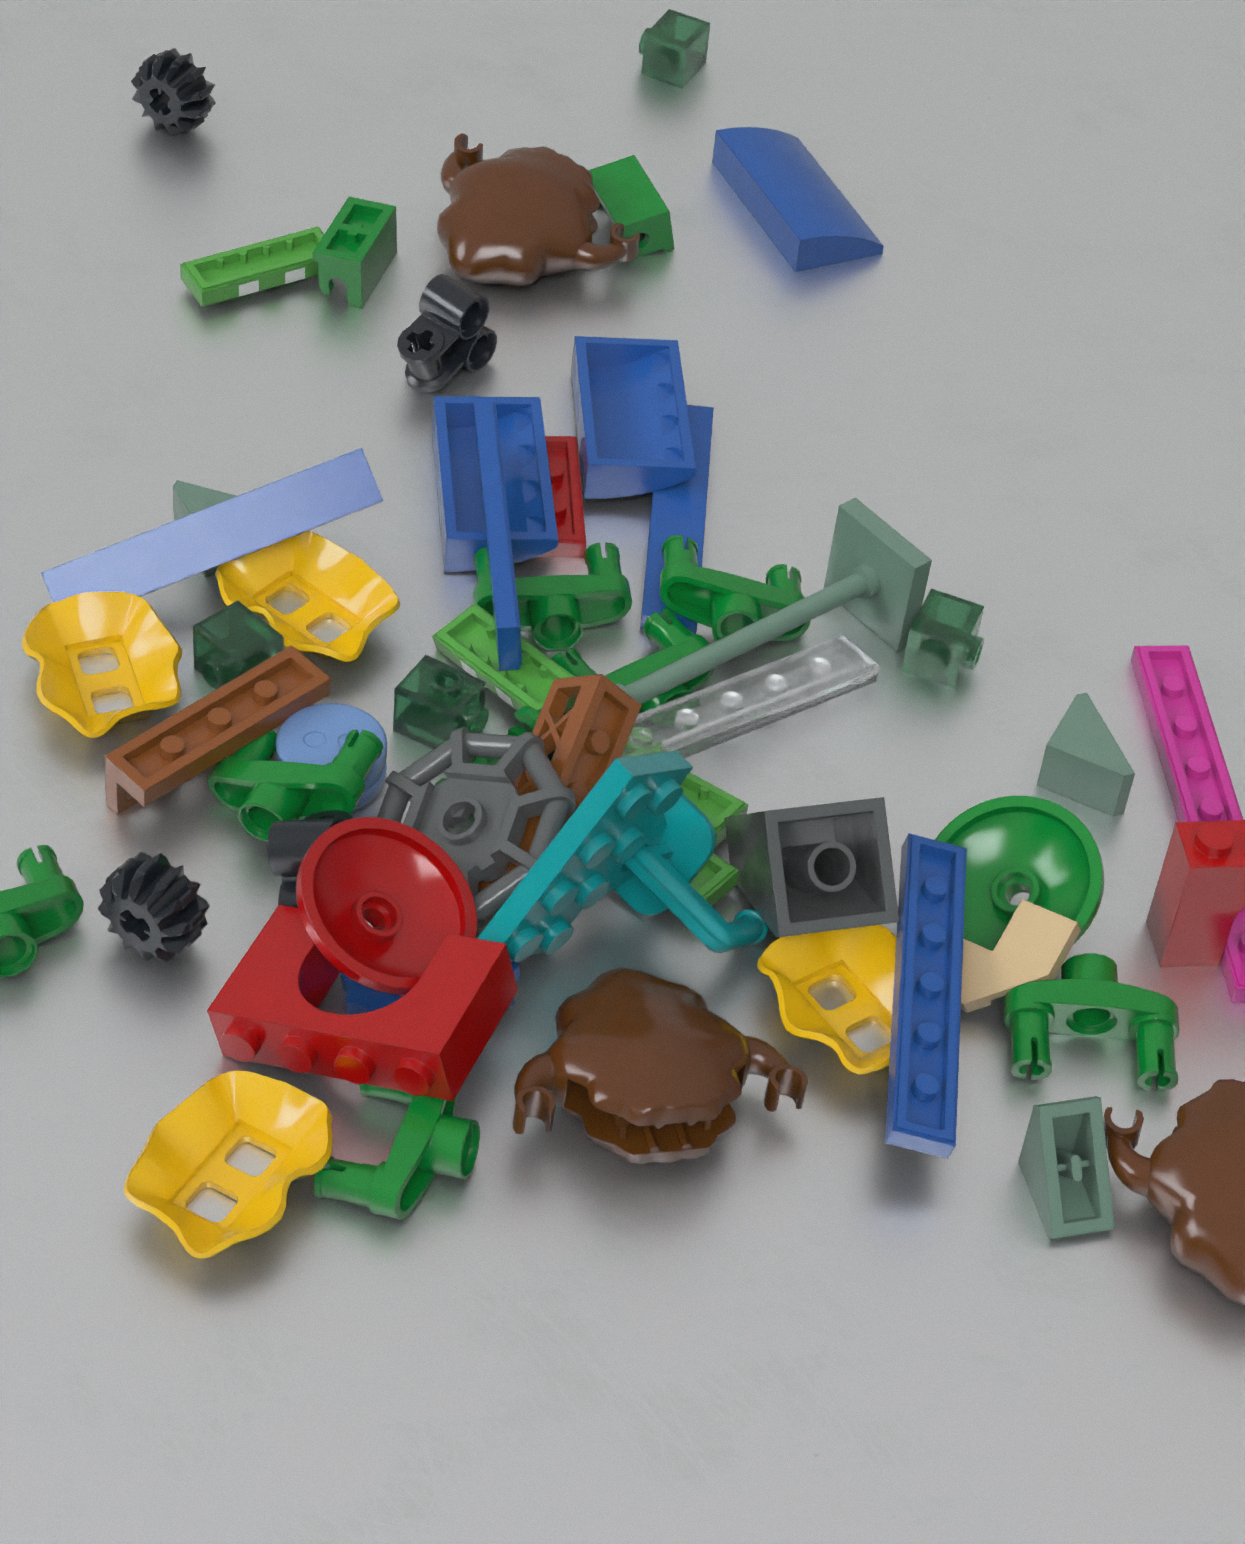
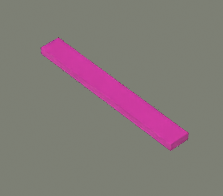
M1134 646L1131 663L1178 822L1243 820L1189 646ZM1245 906L1234 919L1220 961L1232 1003H1245Z

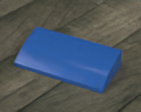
M760 127L716 130L712 163L795 272L883 254V244L799 138L782 131Z
M575 336L571 375L584 499L640 495L662 490L695 477L696 463L678 340Z
M434 396L432 440L444 572L476 570L473 564L474 554L479 549L486 547L475 438L474 401L493 400V404H496L513 563L537 557L557 548L558 534L540 397Z

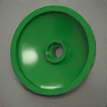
M1005 796L990 799L959 814L948 823L935 839L936 841L967 848L963 937L967 941L993 951L1018 905L1010 904L1011 899L1014 895L1021 892L1029 893L1028 902L1078 922L1081 932L1074 944L1086 932L1097 914L1104 891V867L1099 849L1092 834L1079 818L1054 802L1031 796Z

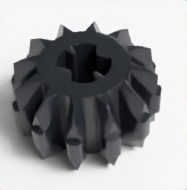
M175 48L165 50L157 55L153 54L142 62L143 65L139 67V71L131 80L133 86L137 89L132 100L142 104L144 108L141 117L150 116L154 121L156 131L167 129L172 136L184 131L187 132L190 129L194 130L201 125L212 107L216 104L210 95L215 84L205 80L203 76L206 67H196L193 62L192 53L180 55Z
M140 852L134 858H129L106 878V883L99 890L103 901L99 905L98 910L101 915L111 922L107 930L118 934L123 939L125 949L131 946L136 948L141 958L146 961L155 956L166 963L174 956H179L202 935V930L208 924L205 913L210 905L197 894L201 884L190 881L184 875L183 865L176 868L171 866L167 857L162 853L152 858L150 855Z

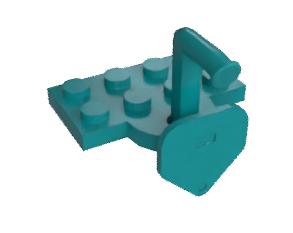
M675 750L615 758L477 939L505 943L510 961L514 960L515 962H520L528 956L536 954H553L572 936L574 928L571 926V923L582 909L591 907L614 890L635 911L641 914L655 915L669 909L709 950L715 953H723L760 943L766 938L769 927L755 909L742 910L735 916L732 922H727L690 885L711 858L715 849L716 836L713 825L707 816L683 794V788L680 784L693 769V766Z

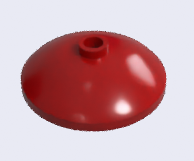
M361 817L345 820L323 832L310 846L301 861L296 881V896L299 913L308 935L322 955L334 967L366 987L385 993L405 995L418 982L447 934L476 938V907L464 875L452 858L438 844L410 826L378 817Z

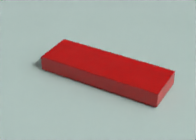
M545 436L558 546L537 557L584 558L586 534L577 437Z

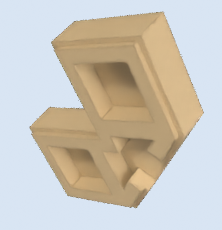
M1022 899L993 951L963 939L961 1010L968 1013L992 1005L991 1000L1005 996L1008 991L1023 983L1055 979L1081 932L1078 922Z

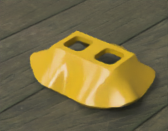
M310 531L218 566L215 572L220 595L224 603L233 611L242 615L267 620L273 636L279 643L286 647L292 645L298 651L312 652L326 660L332 657L344 662L356 660L361 654L369 634L400 607V600L392 587L360 557ZM285 591H293L308 601L290 614H283L268 604L269 601ZM327 618L334 619L349 629L331 642H323L308 632L309 629Z
M86 592L76 594L44 606L35 614L24 632L21 641L23 651L27 656L40 663L36 693L40 702L47 709L67 720L77 731L86 737L98 738L109 731L114 725L148 719L154 710L171 707L178 703L181 698V687L177 670L178 663L182 657V648L161 621L153 607L140 596L125 592ZM111 653L115 655L119 668L113 671L86 674L82 671L79 660L83 657ZM124 692L129 695L133 706L99 714L95 711L92 699L97 696Z
M879 924L779 937L769 944L760 955L757 967L760 972L770 977L778 996L781 1021L785 1030L794 1036L818 1040L830 1046L836 1051L844 1067L852 1073L867 1074L889 1065L890 1043L872 1052H863L846 1033L865 1023L874 1022L891 1038L896 936L886 927ZM829 981H838L854 997V1000L834 1010H826L810 995L809 991Z
M229 1071L200 1086L155 1124L144 1148L128 1173L124 1184V1194L137 1207L152 1213L169 1226L192 1257L199 1259L210 1258L235 1243L255 1238L271 1230L282 1219L286 1209L287 1192L291 1181L309 1177L322 1170L331 1156L333 1146L332 1114L321 1100L286 1082L250 1071ZM243 1143H251L275 1156V1159L266 1170L258 1176H250L230 1166L226 1161ZM205 1188L215 1189L236 1200L237 1204L222 1221L211 1222L187 1209V1206L201 1190Z

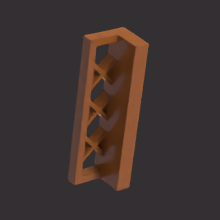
M292 645L106 754V805L117 815L138 802L143 807L149 805L281 725L294 713L305 707L312 706L330 695L331 678Z
M603 674L554 679L532 731L533 734L543 739L545 743L544 752L547 756L555 750L550 762L565 787L574 791L576 796L575 810L615 758H621L642 706ZM577 697L573 708L562 717L569 698ZM523 770L513 782L520 795L538 791L527 770ZM575 810L567 815L565 823L569 820V818L572 816ZM541 815L529 818L519 845V848L527 853L529 852ZM510 862L505 874L517 866ZM496 880L478 882V893Z

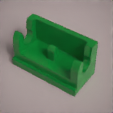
M635 155L589 170L592 173L593 188L599 199L600 206H603L613 224L619 222L624 225L623 238L633 237L635 233H645L644 239L639 242L637 257L662 249L665 252L675 249L670 211Z
M354 197L347 198L313 251V261L318 262L319 287L326 297L333 290L334 284L332 279L338 278L347 285L346 297L349 306L364 307L397 253L396 206Z

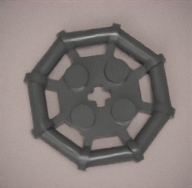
M461 727L452 730L450 739L401 772L392 771L385 779L389 786L377 817L401 823L408 801L411 802L403 824L418 830L432 839L459 867L474 898L477 928L483 927L484 919L502 907L562 829L567 815L576 808L574 791L565 787L544 752L545 743L543 739L531 732H525L520 736L475 733L470 732L467 727ZM477 757L500 759L496 765L472 763ZM523 770H527L538 791L520 795L513 782ZM441 773L448 777L436 786L430 782ZM474 814L475 822L467 831L459 834L454 829L455 825L466 822L469 815ZM541 815L529 852L527 853L519 848L529 818ZM509 862L517 866L516 868L502 876L507 870ZM496 880L478 893V882Z

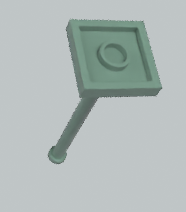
M857 498L851 499L839 505L824 588L626 686L619 683L615 685L638 703L643 704L841 605L898 653L914 644L932 560Z

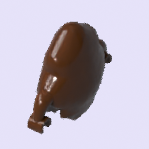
M461 133L454 139V152L445 159L441 169V182L443 188L450 195L451 204L439 215L437 233L441 243L447 250L451 269L461 280L475 284L526 286L531 285L542 276L561 274L575 269L596 271L609 267L616 262H631L638 256L640 234L635 233L632 238L623 239L624 225L619 222L611 227L609 245L592 243V235L598 228L597 221L592 213L599 208L600 202L593 188L592 173L584 166L577 164L570 157L559 154L551 148L541 146L509 149L500 157L483 160L482 143H479L473 149H468V136Z
M618 967L602 973L586 989L567 997L559 1006L555 1015L557 1039L546 1052L536 1055L526 1062L516 1078L514 1085L516 1102L512 1124L516 1134H524L526 1118L535 1117L543 1121L546 1132H551L557 1103L563 1111L584 1124L590 1141L619 1155L624 1160L638 1164L650 1162L671 1163L681 1159H696L707 1156L713 1144L735 1124L736 1116L730 1103L741 1095L748 1074L760 1075L768 1079L764 1106L770 1112L776 1111L780 1095L789 1096L794 1100L796 1109H802L808 1079L804 1071L796 1066L789 1065L787 1060L770 1044L756 1037L743 1035L725 1019L709 1011L703 996L689 987L666 981L640 970Z
M1234 1079L1217 1080L1208 1091L1180 1106L1177 1111V1126L1171 1135L1163 1139L1154 1148L1150 1158L1144 1157L1134 1150L1138 1145L1144 1121L1143 1113L1140 1110H1136L1132 1127L1121 1128L1116 1126L1111 1120L1112 1107H1107L1103 1117L1106 1148L1109 1162L1116 1176L1132 1192L1146 1197L1158 1213L1172 1226L1170 1245L1173 1257L1184 1268L1205 1278L1227 1300L1245 1307V1081L1242 1082Z

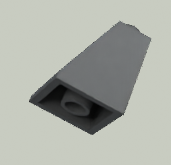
M884 797L761 811L724 818L730 865L739 870L737 886L775 937L899 922Z

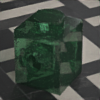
M668 9L652 28H646L642 34L639 43V54L643 55L641 74L683 89L706 63L710 23Z
M931 588L909 630L902 671L955 689L964 669L974 670L979 661L984 645V638L978 636L984 606Z
M238 600L193 626L194 669L202 674L205 681L214 689L220 688L284 650V637Z
M425 655L394 689L393 731L432 749L450 739L452 730L461 727H467L470 732L482 733L489 716L488 709L484 708L486 682Z

